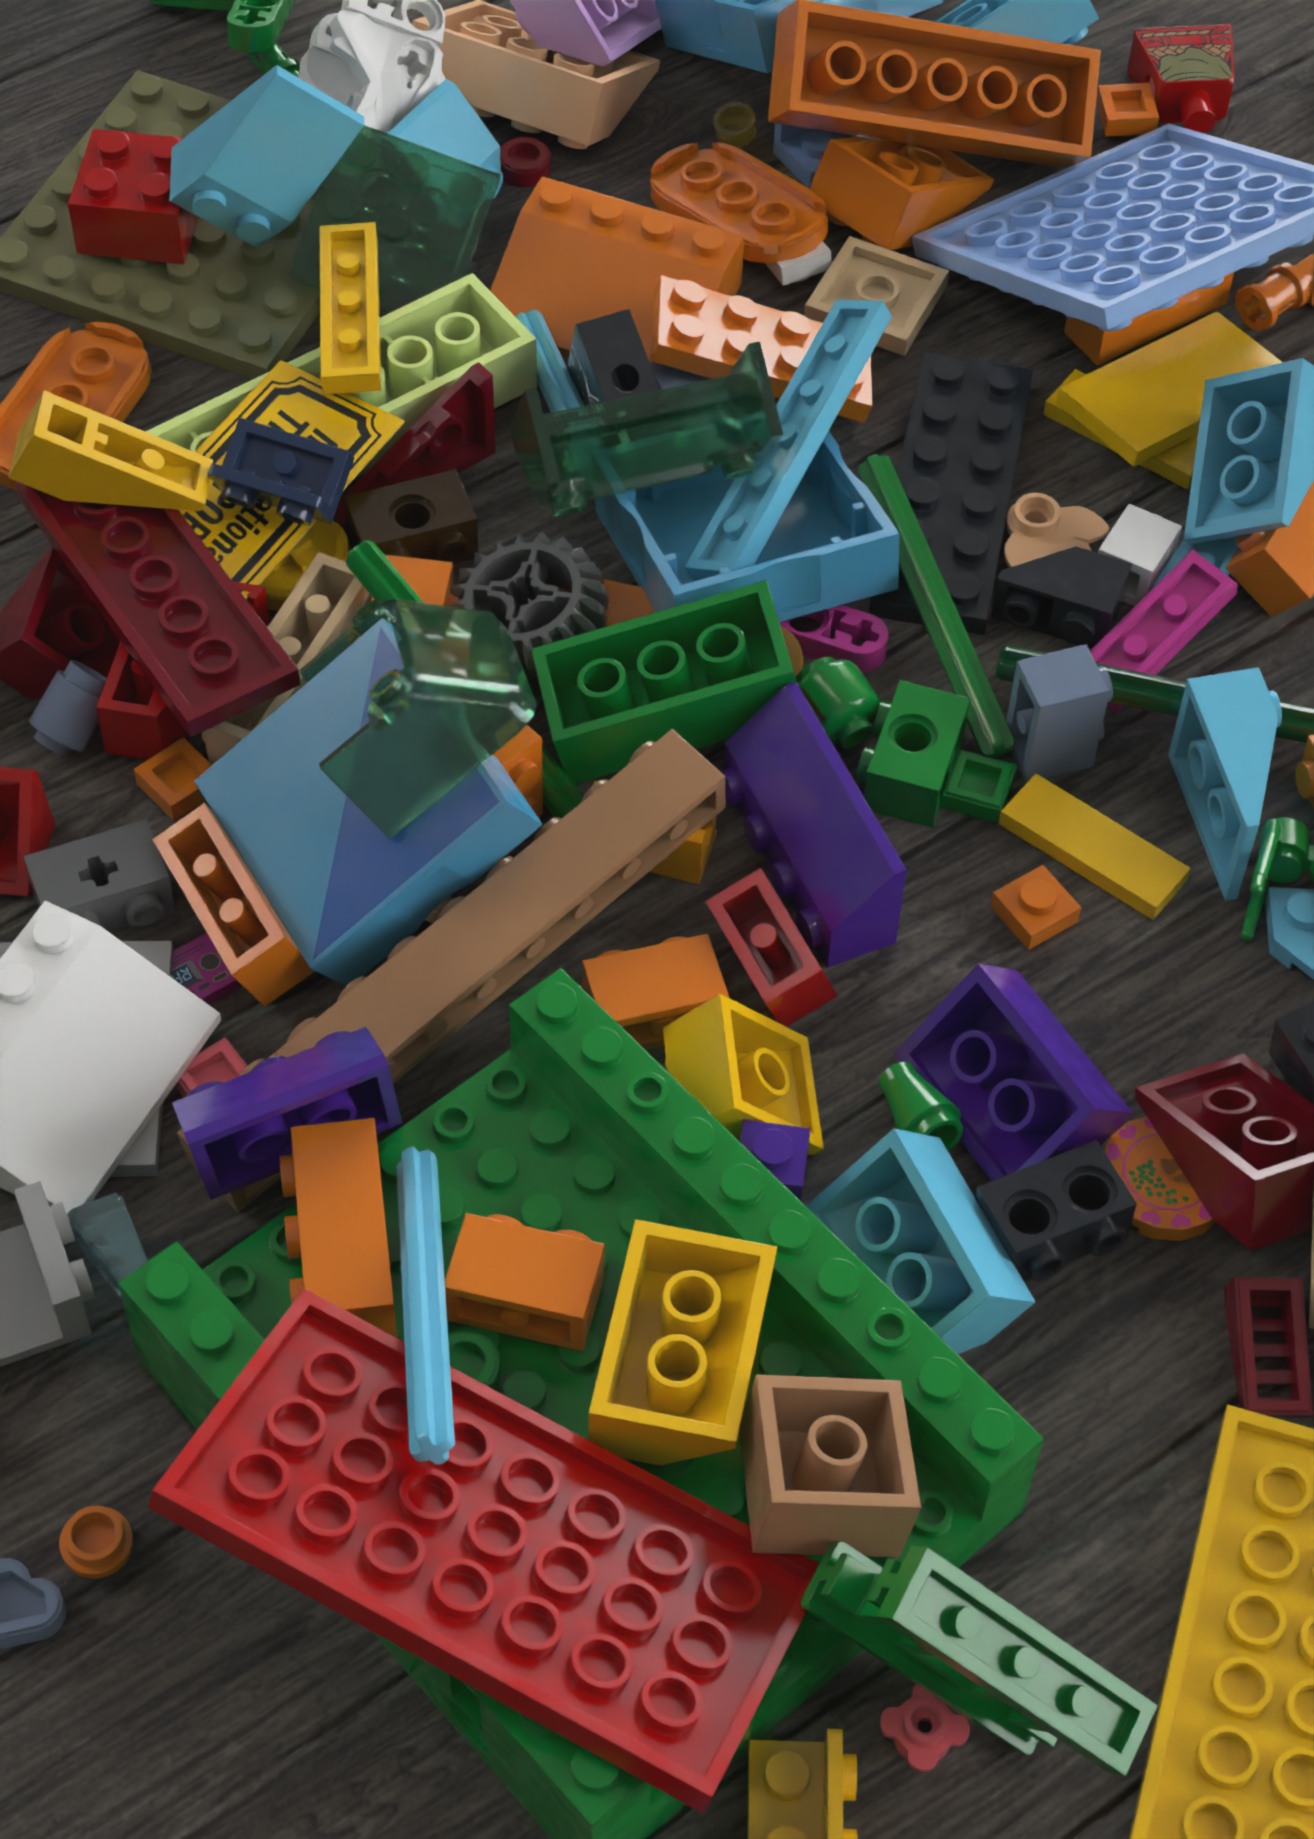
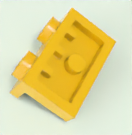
M827 1728L825 1742L749 1740L747 1839H858L857 1829H843V1801H856L857 1756L856 1754H843V1729Z

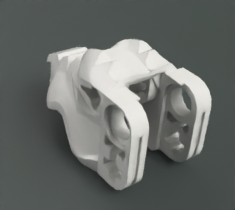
M343 0L341 11L326 15L314 28L310 38L309 49L300 61L299 78L364 116V127L321 183L320 189L348 197L347 201L357 202L384 170L381 139L446 79L442 72V57L444 55L439 48L443 43L445 13L437 0H395L398 2L396 8L390 6L394 0H373L374 3L378 4L375 9L367 6L368 0ZM408 9L418 10L427 18L429 23L428 31L418 30L409 22L407 18Z

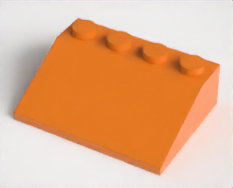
M542 176L519 213L490 291L515 317L520 312L527 313L533 309L539 311L544 317L561 356L569 358L576 324L629 309L647 358L651 362L653 298L660 276L663 275L676 280H690L703 288L735 296L742 284L744 235Z

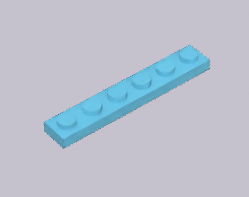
M835 301L688 560L685 569L694 581L718 575V569L726 566L729 571H734L755 564L892 318L883 301Z

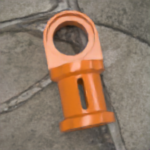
M1314 253L1295 266L1289 263L1276 265L1269 269L1266 279L1260 283L1246 285L1238 290L1235 296V306L1242 321L1249 328L1256 331L1268 329L1276 323L1278 315L1285 310H1296L1305 303H1309L1314 307Z

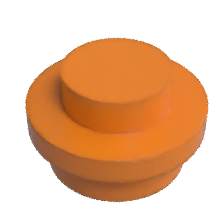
M89 1506L76 1512L63 1527L59 1539L60 1552L66 1566L73 1573L90 1579L107 1577L121 1569L128 1561L134 1544L133 1533L127 1519L118 1511L103 1506Z

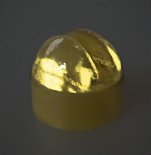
M730 102L721 106L716 111L713 123L716 137L720 143L730 144L743 149L754 139L757 125L755 113L749 105L742 102ZM728 125L733 132L729 131L725 127Z

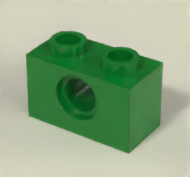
M900 680L892 703L881 701L872 736L879 738L875 749L865 746L856 774V782L865 784L864 798L872 812L931 828L934 827L940 810L945 784L956 753L961 748L965 736L971 698Z

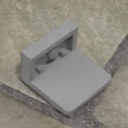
M41 1181L14 1190L24 1224L0 1232V1367L92 1335L83 1302L95 1299L92 1284L83 1259L70 1263L68 1261L63 1245L74 1242L75 1238L62 1202L49 1206Z

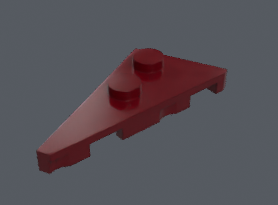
M480 362L472 365L344 496L454 469L459 474L496 453L493 375ZM343 496L338 503L333 521L339 524L340 527L342 526L347 535Z

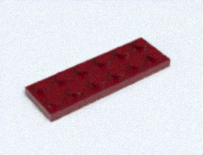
M15 482L20 502L190 738L301 685L298 667L178 509L64 501L22 483Z

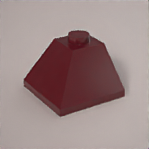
M54 547L44 553L0 612V680L27 698L41 699L57 670L65 671L70 660L78 661L107 678L121 642Z

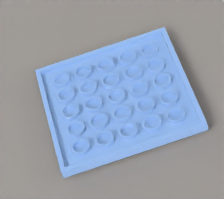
M1167 124L913 235L914 252L916 257L937 264L938 267L950 269L968 276L970 280L989 284L999 288L1002 292L1012 293L1028 299L1035 305H1043L1064 313L1066 317L1077 318L1098 326L1100 330L1116 331L1126 328L1132 323L1133 318L1150 310H1160L1175 305L1179 297L1189 292L1219 285L1223 282L1224 276L1239 269L1260 266L1269 260L1270 255L1278 251L1311 242L1314 235V165Z

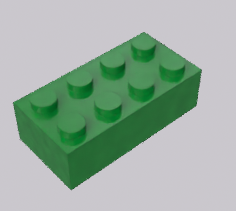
M767 580L531 649L552 740L564 772L574 784L621 771L628 765L631 756L641 745L648 741L656 742L671 729L675 730L695 749L728 740L784 685L793 682L797 683Z

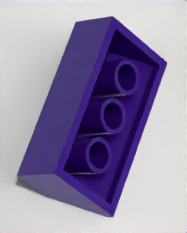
M793 682L784 685L725 743L724 767L720 772L725 775L726 803L729 806L737 805L744 818V831L751 848L755 852L762 851L770 864V877L777 895L782 900L789 898L796 911V922L799 932L809 948L816 947L828 968L896 943L907 870L798 684Z

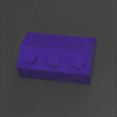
M978 963L893 1053L899 1062L911 1063L919 1075L959 1108L961 1112L960 1123L963 1126V1134L960 1141L991 1181L1095 1140L1102 1145L1133 1114L1017 970Z
M367 1027L351 1033L339 1031L329 1034L319 1040L313 1048L287 1058L276 1056L265 1059L255 1065L251 1072L224 1083L217 1081L204 1083L191 1090L185 1098L172 1103L210 1200L280 1173L279 1156L293 1154L290 1127L375 1118L377 1134L402 1124L389 1065L384 1053Z

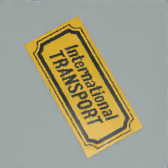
M280 360L195 452L213 459L214 464L222 466L240 417L349 450L355 459L343 489L344 491L405 421L349 393L323 395L321 379ZM210 478L206 503L202 510L179 511L232 581L260 585L317 520L312 519L310 525L305 526L278 516L276 514L277 507L256 502L254 509L238 506L223 499L220 496L222 491ZM239 590V591L243 594V596L247 599V598H248L247 595H248L249 592H248V591Z

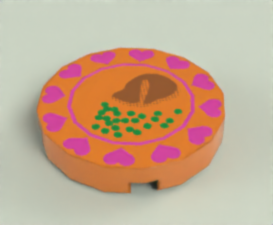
M1147 1116L1128 1121L1111 1135L1104 1152L1137 1203L1131 1224L1138 1227L1137 1233L1153 1240L1182 1241L1204 1234L1215 1224V1221L1205 1209Z

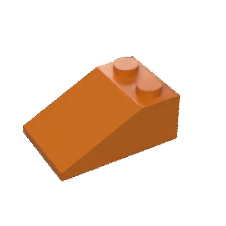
M854 136L829 140L809 189L817 193L824 200L828 221L840 226H849L863 235L862 241L892 251L912 247L913 235L950 220L991 188L994 179L949 150Z

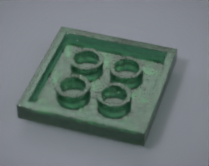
M364 125L318 188L289 271V278L320 289L319 226L375 222L378 239L380 311L389 314L467 276L500 181V174Z

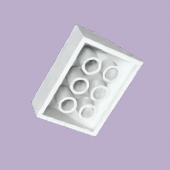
M48 901L43 902L0 958V1188L15 1194V1189L41 1181L49 1206L62 1202L69 1222L76 1224L220 1023L221 1016L217 1010L100 925Z

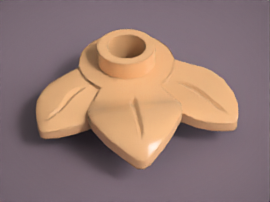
M1025 494L1011 506L1007 513L1006 528L1010 537L1004 547L1005 561L1010 568L1075 546L1091 551L1089 544L1104 538L1109 533L1110 527L1100 516L1081 506L1060 507L1052 497L1046 494Z

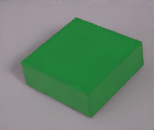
M958 749L942 793L940 808L998 824L1001 810L1006 805L1015 778L1017 765Z

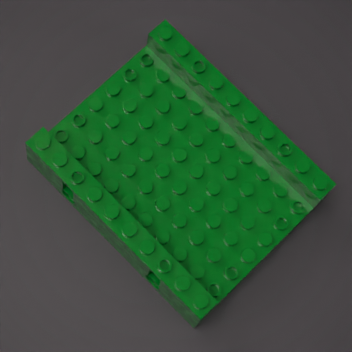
M562 968L509 1004L511 1049L377 1144L398 1339L404 1341L396 1166L402 1161L401 1153L405 1149L414 1146L419 1152L429 1149L437 1158L445 1278L466 1213L483 1217L494 1214L505 1215L518 1220L524 1226L550 1232L573 1230L588 1236L592 1241L605 1244L604 1280L583 1352L447 1321L448 1333L458 1330H471L483 1334L493 1342L500 1358V1380L495 1391L588 1440L589 1409L635 1219L777 1246L745 1405L756 1375L899 1380L902 1384L921 1510L900 1557H866L883 1568L887 1558H894L902 1563L910 1546H922L930 1548L959 1568L1024 1511L1044 1438ZM297 1202L203 1270L176 1241L118 1282L139 1363L197 1430L291 1306L289 1279L303 1278L301 1258H288L284 1217L298 1215ZM739 1435L736 1449L661 1466L625 1459L750 1526ZM803 1554L819 1564L824 1556ZM806 1611L728 1767L748 1750L749 1740H760L864 1649ZM373 1632L551 1839H646L685 1805V1803Z

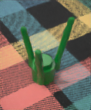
M1288 817L1268 819L1261 829L1258 860L1252 876L1251 896L1241 932V938L1244 941H1250L1254 936L1270 880L1276 883H1290L1297 880L1305 870H1309L1314 883V845H1310L1309 829L1304 823Z

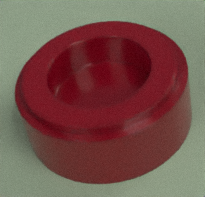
M518 137L507 141L500 147L501 172L506 183L516 187H533L537 185L542 176L549 177L551 172V154L549 148L543 142L530 137Z

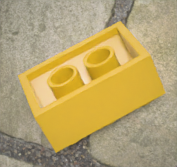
M635 1219L589 1409V1441L621 1458L660 1466L736 1449L777 1246Z

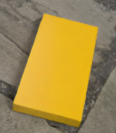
M1216 311L1060 387L1056 403L1135 467L1198 434L1205 380L1282 363V361Z

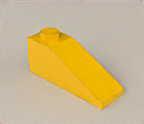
M43 390L18 433L8 478L64 501L201 511L206 503L210 477L207 474L213 459Z

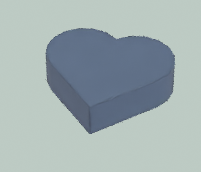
M0 1558V1649L37 1642L53 1636L61 1629L66 1619V1606L60 1589L52 1581L44 1578H31L28 1569L20 1561L12 1558Z

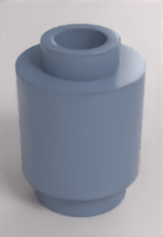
M70 660L65 671L57 670L29 719V723L37 729L34 739L60 755L66 756L70 748L82 752L99 724L96 706L107 678L75 660Z

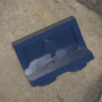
M239 417L222 466L211 463L207 475L222 491L220 496L238 506L254 509L256 502L277 507L276 514L296 524L309 526L312 519L331 524L355 458L349 450Z

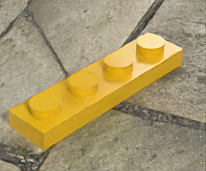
M376 223L319 226L320 367L323 395L381 391L378 239Z

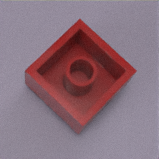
M92 130L68 201L77 254L185 264L199 217L170 202L172 147L183 138L121 132L117 130Z

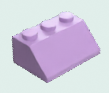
M510 0L516 10L515 14L519 25L526 33L531 35L537 46L602 67L608 65L661 29L655 0Z

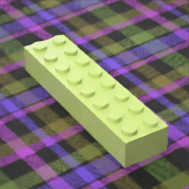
M473 273L380 317L381 391L359 392L351 395L405 422L354 479L366 474L472 365L480 362L493 375L494 409L537 387L536 338ZM320 347L288 362V364L321 379ZM269 372L146 432L195 452Z

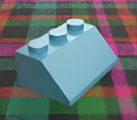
M892 1129L806 1205L824 1225L957 1354L987 1343L1035 1303L1033 1296L939 1137Z

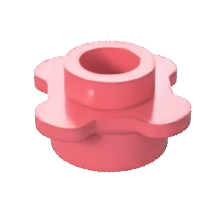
M918 1685L914 1686L910 1699L899 1707L886 1708L880 1718L882 1734L887 1738L893 1739L897 1751L907 1760L911 1768L921 1772L934 1769L937 1762L948 1753L950 1747L964 1745L970 1733L969 1723L964 1716L953 1714L945 1703ZM921 1721L929 1722L932 1726L931 1731L927 1733L921 1732L918 1729V1723Z

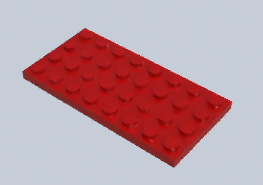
M303 1289L153 1488L148 1509L704 1814L806 1613L801 1606V1599L819 1563L803 1554L753 1553L750 1526L451 1366L455 1445L449 1450V1459L443 1464L435 1465L430 1460L417 1462L409 1451L404 1341L318 1295Z

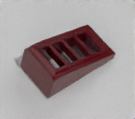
M1234 1277L1224 1287V1300L1239 1408L1274 1418H1310L1313 1416L1302 1278ZM1251 1308H1278L1279 1318H1252ZM1253 1333H1282L1283 1344H1254ZM1255 1358L1286 1359L1287 1370H1256ZM1257 1384H1290L1292 1397H1258Z

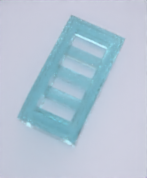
M117 1192L71 1209L68 1212V1217L78 1247L122 1299L118 1282L144 1265L148 1260L122 1196H118Z

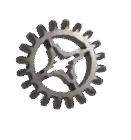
M518 532L515 544L506 547L495 540L494 552L489 556L475 552L474 565L476 568L459 569L460 584L450 588V593L455 597H459V601L447 608L449 612L448 621L454 631L453 638L478 668H483L484 672L492 680L505 673L507 680H510L514 686L523 675L527 674L539 685L532 648L607 627L608 617L606 610L609 609V597L606 587L603 586L604 580L601 571L594 562L590 561L589 555L584 552L582 547L573 549L564 536L551 544L550 539L541 532L533 542H527ZM558 587L563 588L568 592H559ZM486 623L498 624L499 629L507 630V633L495 630L486 625Z

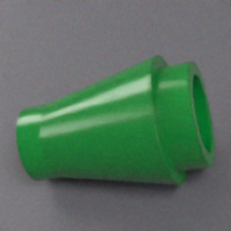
M905 1061L895 1063L881 1074L878 1085L886 1096L897 1129L939 1137L947 1151L951 1150L958 1143L963 1134L959 1108L919 1075L911 1063Z

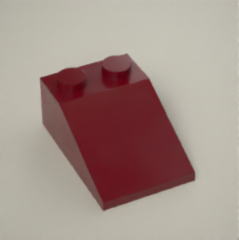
M1244 1053L1135 1087L1136 1101L1211 1218L1247 1248L1253 1250L1269 1246L1276 1241L1312 1229L1314 1104Z

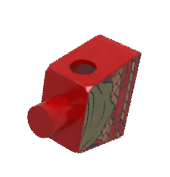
M1231 24L1134 28L1127 72L1133 83H1150L1159 115L1158 123L1183 122L1186 129L1206 133L1214 127L1216 121L1226 117L1234 83Z

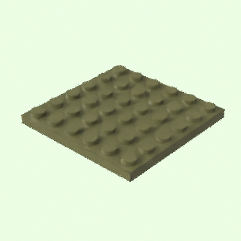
M137 70L0 237V292L89 323L108 322L121 325L136 333L144 342L255 379L271 371L280 360L286 361L320 313L319 226L375 222L376 231L378 232L387 220L384 172L382 171L373 185L357 202L347 201L348 197L318 188L293 223L259 248L199 217L185 264L77 254L68 201L93 129L185 138L231 101Z

